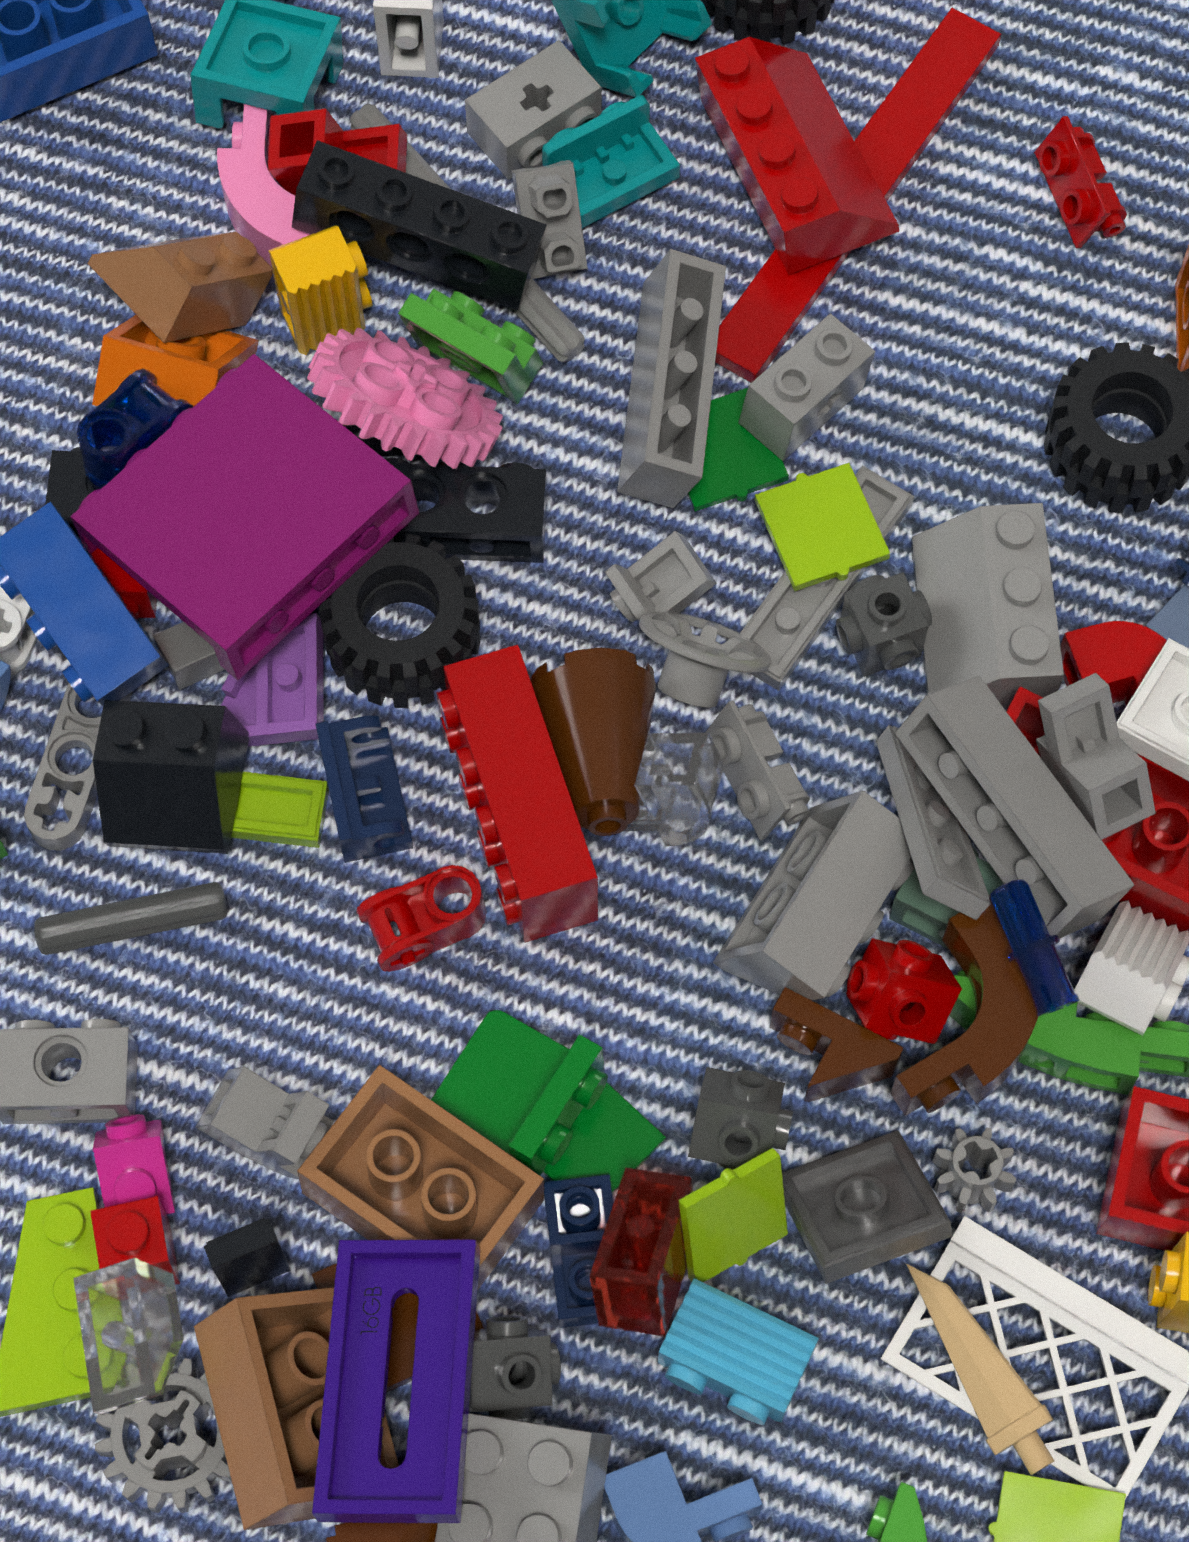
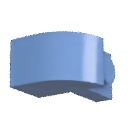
M666 1451L606 1474L603 1493L616 1529L624 1542H702L700 1538L711 1534L714 1542H726L752 1530L753 1525L750 1518L759 1515L763 1505L752 1478L687 1504Z

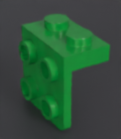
M493 1010L484 1017L431 1101L529 1169L541 1175L548 1163L554 1166L562 1157L572 1138L573 1130L570 1128L583 1108L587 1110L592 1108L606 1085L608 1075L604 1069L603 1047L579 1034L572 1047L568 1049L507 1013Z

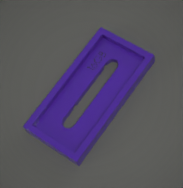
M339 1240L312 1514L318 1522L461 1523L481 1251L476 1240ZM411 1293L418 1296L419 1305L407 1448L403 1463L396 1468L390 1469L381 1465V1448L383 1436L382 1418H384L393 1322L392 1308H394L395 1301L399 1296Z

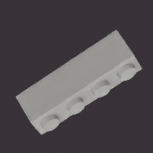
M670 249L643 283L617 488L618 493L674 508L702 479L726 266Z
M980 676L926 695L895 732L1047 944L1100 921L1134 886L1126 872Z

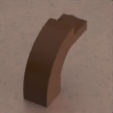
M1006 886L989 895L991 904L977 920L960 912L948 921L942 940L971 983L976 1003L975 1020L959 1038L896 1076L890 1094L905 1116L921 1106L924 1107L927 1113L943 1107L961 1092L957 1085L959 1083L963 1084L974 1102L978 1104L1005 1081L1021 1058L1030 1039L1042 1005L1044 989L1043 965L1032 927Z

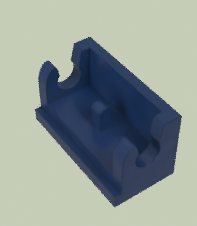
M362 716L328 723V721L315 723L344 862L347 863L413 849L388 727H381L379 716Z

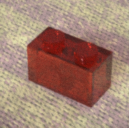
M625 1168L590 1273L599 1326L666 1336L687 1268L679 1199L693 1192L691 1177Z

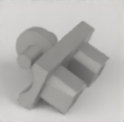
M566 160L543 167L511 170L517 214L547 224L538 260L531 278L535 279L588 269L573 162Z

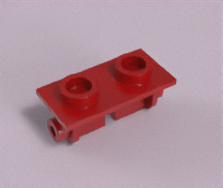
M1063 116L1034 153L1076 248H1081L1095 231H1102L1105 237H1112L1121 233L1126 227L1124 220L1127 212L1124 206L1121 205L1112 183H1097L1096 181L1101 180L1107 172L1094 145L1095 140L1092 134L1085 133L1082 127H1073L1069 117Z

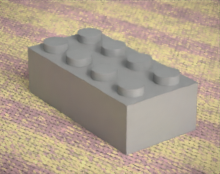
M469 1413L461 1523H438L435 1542H596L612 1435Z

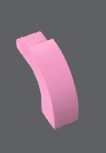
M244 104L243 122H233L232 148H217L219 177L227 212L235 231L251 241L256 247L257 253L272 266L268 250L311 234L292 228L295 195L283 189L268 171L270 110Z

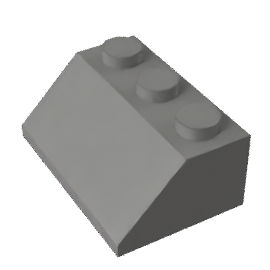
M1043 503L979 506L913 536L911 539L915 587L916 591L920 590L925 596L932 615V625L928 626L922 651L927 695L977 676L983 679L1003 708L1009 707L1020 686L1043 698L1058 691L1064 672Z
M863 790L809 809L810 814L798 826L713 961L716 966L723 971L781 995L784 987L810 1000L830 997L840 989L850 973L851 966L847 961L858 943L861 944L867 941L881 924L884 913L880 910V907L889 892L898 889L914 870L913 860L900 818Z

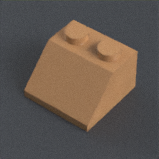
M237 231L174 239L92 254L88 265L163 343L247 325L273 275V268L257 253L254 244L241 236Z

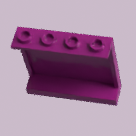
M253 354L238 368H233L226 372L217 383V386L193 408H188L181 412L175 418L171 427L148 448L136 452L129 459L125 468L102 489L91 492L82 501L79 509L70 517L83 545L90 553H93L97 548L104 552L213 647L220 666L236 680H239L419 514V509L411 480L258 356Z

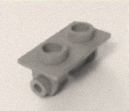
M734 700L729 701L704 735L709 743L713 759L721 765L737 796L741 812L750 820L759 839L764 840L783 817L788 825L795 824L806 818L810 814L806 806L810 798L807 792L804 791L790 763L771 768L768 765L767 761L779 758L783 750L769 726L764 712H756L752 704L737 708Z

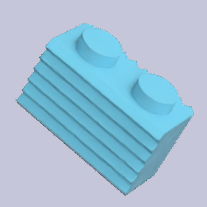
M694 1278L660 1347L658 1363L668 1368L665 1377L675 1385L699 1395L702 1394L705 1386H707L711 1390L730 1398L727 1405L729 1410L746 1420L764 1425L768 1416L774 1421L782 1422L816 1349L819 1338Z

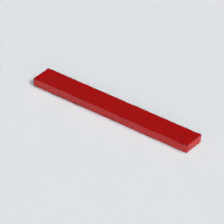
M954 8L950 9L854 141L886 202L999 46L1001 33ZM775 249L720 324L715 362L752 383L767 369L851 251L789 275Z

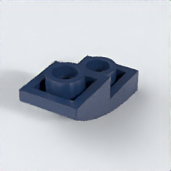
M610 1174L544 1182V1198L559 1328L627 1320Z

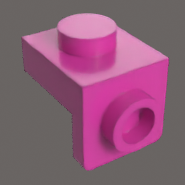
M140 1114L122 1116L108 1121L105 1124V1130L96 1132L93 1144L104 1208L158 1196L166 1214L175 1213L174 1195L163 1144L164 1131L162 1121L152 1120L146 1122L145 1116Z

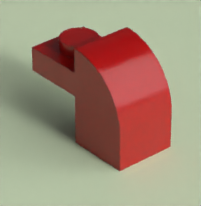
M327 109L270 117L268 171L286 191L293 195H296V188L317 140L406 173L407 134L400 124L343 131Z
M1109 621L1066 632L1060 645L1065 684L1069 686L1097 673L1109 684L1112 702L1124 701L1127 706L1167 640L1146 626L1127 621Z

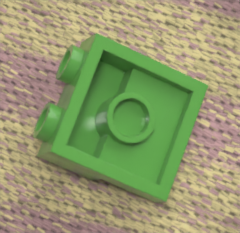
M433 288L426 301L410 293L398 314L416 344L420 347H428L430 353L439 358L450 359V365L461 371H467L472 378L518 404L543 365L537 349L532 347L536 339L511 322L505 321L500 328L483 318L484 308L460 292L454 291L449 298Z

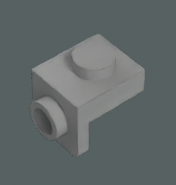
M676 531L628 569L614 564L605 571L616 588L610 593L614 604L631 622L637 619L640 620L643 614L667 611L680 613L717 584L685 536Z

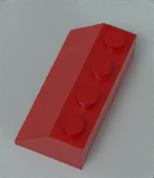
M747 37L695 57L701 102L789 275L899 232L897 220L807 53Z

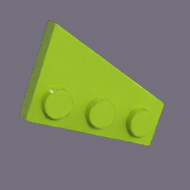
M93 1187L34 1199L26 1203L0 1347V1417L105 1395L111 1388L121 1391L128 1390L115 1301L100 1276L90 1213L91 1210L100 1209L98 1194Z

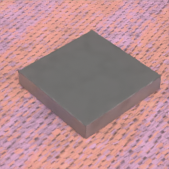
M899 1130L782 1173L785 1206L825 1284L953 1237L950 1219Z

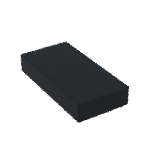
M262 1218L210 1240L204 1246L211 1267L228 1297L291 1271L269 1219L265 1220V1218Z

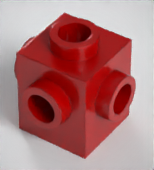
M872 938L862 960L857 961L850 971L846 995L861 1019V1024L864 1028L888 1040H894L898 1036L936 1044L962 987L941 955L934 954L926 947L910 940H899L897 944Z

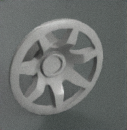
M667 611L646 613L640 618V629L656 643L669 649L657 686L663 693L678 701L698 707H715L729 670L762 672L771 665L770 655L758 643L748 638L737 637L738 635L741 636L739 632L716 622L688 614ZM690 625L703 629L700 636L692 634ZM717 634L729 640L720 644L716 642Z

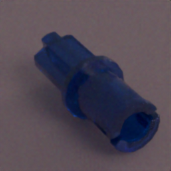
M1019 879L997 887L991 892L990 899L1013 951L1007 957L1009 962L1017 961L1036 1005L1038 1017L1063 1009L1064 1005L1069 1006L1080 1000L1079 996L1075 994L1055 947L1060 942L1058 935L1050 936L1028 883L1024 879Z

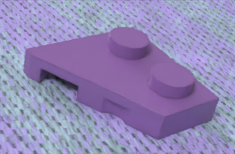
M317 613L308 615L239 680L228 674L221 688L226 695L221 706H226L249 732L248 747L318 739L315 723L324 722L323 632L321 619Z

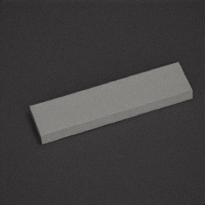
M862 465L855 476L886 542L912 507L914 496ZM868 566L850 572L848 578L844 581H840L835 577L795 592L785 571L740 632L741 636H737L742 639L748 638L758 643L771 657V665L767 670L748 673L779 691L843 603L845 593L849 592L852 586L858 582Z
M888 725L876 740L922 893L977 920L991 903L968 833L895 734L899 728Z

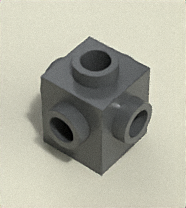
M904 572L888 578H884L882 575H874L857 582L849 592L845 593L841 618L836 620L840 641L849 655L854 654L864 677L885 669L900 668L912 662L915 658L921 657L928 626L932 625V615L925 596L920 590L912 591Z
M706 1067L688 1157L715 1162L725 1169L730 1168L733 1170L771 1148L786 1150L793 1111L780 1108L785 1083L769 1080L765 1075L755 1071L742 1070L734 1073Z
M497 1316L486 1319L487 1329H476L474 1333L469 1411H489V1416L518 1420L530 1417V1407L552 1405V1385L559 1383L561 1363L558 1348L555 1343H551V1335L532 1325H528V1318L524 1316Z

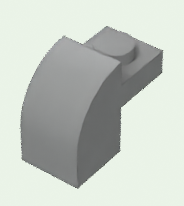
M1094 673L1038 700L1045 735L1036 739L1041 758L1101 840L1156 814L1147 763L1119 737L1109 684L1097 673Z
M243 1066L227 1071L195 1128L235 1152L274 1172L299 1179L297 1170L328 1132L334 1121L324 1115L329 1107V1104L308 1091L289 1094Z

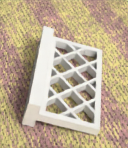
M964 1216L930 1276L943 1282L952 1265L956 1262L980 1277L987 1304L968 1308L972 1316L989 1312L998 1349L1010 1365V1357L1049 1349L1059 1389L1034 1395L1038 1401L1061 1396L1072 1436L1045 1443V1446L1055 1460L1050 1465L1084 1486L1125 1493L1127 1498L1189 1390V1351ZM990 1283L1014 1298L995 1302ZM919 1293L882 1355L881 1360L978 1419L953 1363L924 1370L900 1355L914 1330L934 1325L932 1318L920 1320L927 1308ZM1026 1304L1039 1312L1046 1341L1007 1350L997 1310ZM1050 1320L1073 1334L1054 1338ZM1085 1340L1099 1349L1106 1378L1067 1387L1057 1346ZM1110 1356L1134 1371L1115 1375ZM954 1371L959 1391L935 1375ZM1144 1376L1169 1392L1154 1418L1128 1424L1117 1383ZM1108 1385L1119 1426L1080 1435L1069 1394ZM1149 1427L1135 1451L1130 1431ZM1121 1433L1129 1463L1115 1487L1089 1471L1082 1442ZM1074 1445L1079 1465L1054 1449Z

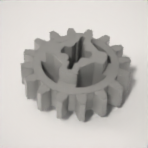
M162 1358L155 1359L154 1376L145 1379L139 1371L133 1368L128 1372L133 1388L127 1394L111 1388L107 1393L117 1406L115 1414H98L96 1422L110 1432V1438L95 1443V1451L100 1456L115 1458V1461L110 1463L103 1471L105 1477L111 1483L128 1477L129 1479L124 1485L122 1495L133 1503L144 1491L147 1492L148 1508L155 1513L161 1511L166 1497L173 1498L177 1509L181 1513L188 1512L190 1505L189 1495L197 1491L209 1503L215 1500V1494L210 1483L216 1477L231 1483L232 1480L228 1465L226 1464L227 1460L218 1423L214 1448L204 1440L202 1424L209 1416L207 1411L210 1407L215 1415L206 1374L204 1373L200 1379L195 1378V1364L191 1359L184 1358L177 1373H171ZM180 1391L175 1399L155 1404L147 1401L164 1392ZM130 1423L139 1430L141 1442L140 1448L134 1455L136 1458L134 1463L130 1459L127 1448V1434ZM164 1425L173 1429L180 1425V1429L186 1435V1438L180 1446L171 1442L164 1445L162 1439L157 1435L159 1430ZM188 1466L197 1470L182 1479L163 1481L170 1470Z

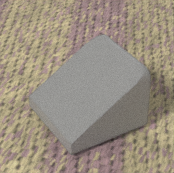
M185 622L153 635L162 656L169 664L168 668L179 690L225 670L220 666L213 647Z

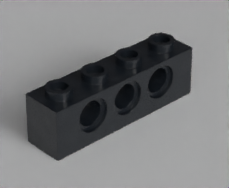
M318 140L296 188L292 228L308 234H314L337 225L346 244L356 241L363 254L516 310L520 307L536 266L547 224Z

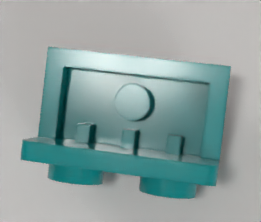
M639 95L627 102H616L603 110L598 117L577 128L570 127L559 131L542 147L543 166L566 160L573 162L582 228L680 178V164L649 122L650 104L643 95Z

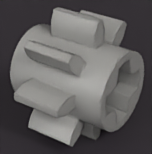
M988 1127L981 1136L968 1138L961 1128L956 1129L952 1138L954 1152L945 1148H937L932 1161L937 1167L947 1170L946 1173L937 1179L934 1187L935 1192L943 1193L949 1191L958 1200L956 1211L962 1213L967 1204H977L980 1202L988 1213L992 1212L997 1203L994 1188L1003 1192H1011L1016 1182V1178L1012 1174L1002 1171L1003 1167L1011 1161L1015 1151L1013 1148L1000 1150L991 1140L992 1129ZM968 1161L973 1169L984 1167L987 1170L984 1179L980 1180L975 1171L963 1173L962 1167L964 1162Z

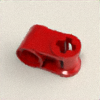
M450 865L441 867L402 886L389 888L372 895L357 907L356 913L362 923L368 924L381 952L377 958L381 970L391 972L409 967L423 960L431 953L472 937L479 932L485 923L487 910L479 880L473 872L462 866ZM463 893L471 897V902L461 912L451 914L439 909L442 900L450 894ZM391 922L396 923L401 934L400 936H395L390 925Z

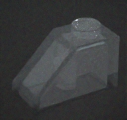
M132 1258L73 1278L93 1413L101 1415L162 1395L184 1340L174 1275L137 1258Z

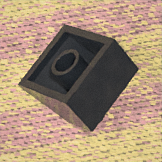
M104 700L93 756V767L103 839L107 846L228 854L248 747L249 732L226 706Z

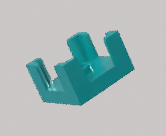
M225 0L190 74L196 123L222 128L225 123L222 98L275 111L276 115L314 110V95L325 70L327 81L335 84L343 67L341 17L272 0Z
M551 0L582 66L601 87L633 97L639 96L654 79L651 74L629 68L628 66L662 33L693 41L712 24L705 5L700 0Z

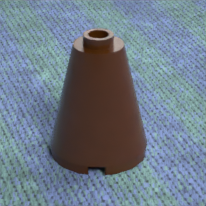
M603 647L575 650L564 654L565 665L549 672L547 671V662L538 667L531 676L530 681L580 827L588 829L592 834L598 836H611L624 831L627 825L632 823L639 815L656 690L654 671L649 663H647L646 669L637 665L636 654L626 650Z

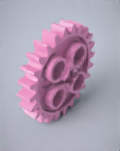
M356 328L353 335L344 329H339L336 336L328 333L324 341H320L308 367L311 370L307 379L315 383L312 393L326 398L322 405L324 409L342 413L338 421L342 425H356L361 428L359 437L362 439L375 437L381 440V447L384 451H389L393 447L401 449L403 455L410 461L417 454L421 455L433 467H436L439 459L452 469H457L460 461L469 467H473L477 459L483 462L486 460L503 428L499 425L503 418L502 414L494 411L497 402L483 397L486 390L484 386L468 383L467 380L470 373L452 370L449 368L450 359L440 358L436 360L430 356L428 347L422 346L418 350L411 348L407 340L401 336L396 343L390 341L379 330H377L374 338H372L361 328Z

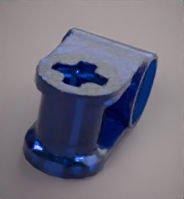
M140 369L133 372L120 384L114 393L93 411L86 414L78 424L76 433L86 476L92 483L103 488L125 468L129 459L136 452L148 448L171 427L173 421L181 412L188 408H193V405L184 399H174L157 385V378L151 371ZM108 446H117L115 449L109 451L100 450Z

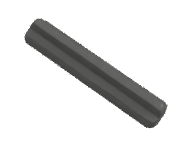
M212 882L39 917L34 922V933L41 953L49 955L222 920L227 916V904L221 884Z

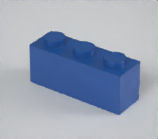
M51 502L0 536V586L11 600L20 594L24 597L35 613L26 619L27 624L47 651L58 645L71 664L62 673L83 702H86L93 696L102 706L104 705V700L120 701L169 666L64 516Z

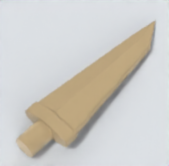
M906 1264L987 1436L986 1442L994 1455H998L1013 1446L1030 1475L1053 1463L1055 1460L1037 1433L1038 1429L1054 1420L1045 1404L1042 1405L951 1287Z

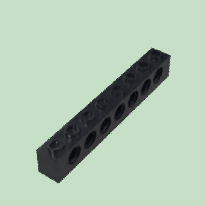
M89 446L76 447L71 451L52 450L45 505L51 502L64 516L80 539L70 516L79 509L82 501L91 492L102 489L125 468L129 459L141 449L135 450L132 453H109ZM384 458L411 480L416 502L425 500L436 504L427 511L419 512L416 517L394 536V542H405L407 534L421 537V545L423 547H428L433 540L445 546L446 559L456 554L460 560L544 563L547 509L546 469H534L527 464L517 462L506 463L500 467H469L461 461L457 469H452L445 462H441L436 467L427 464H410L408 461L399 458ZM479 503H490L497 507L494 511L487 514H478L470 510Z

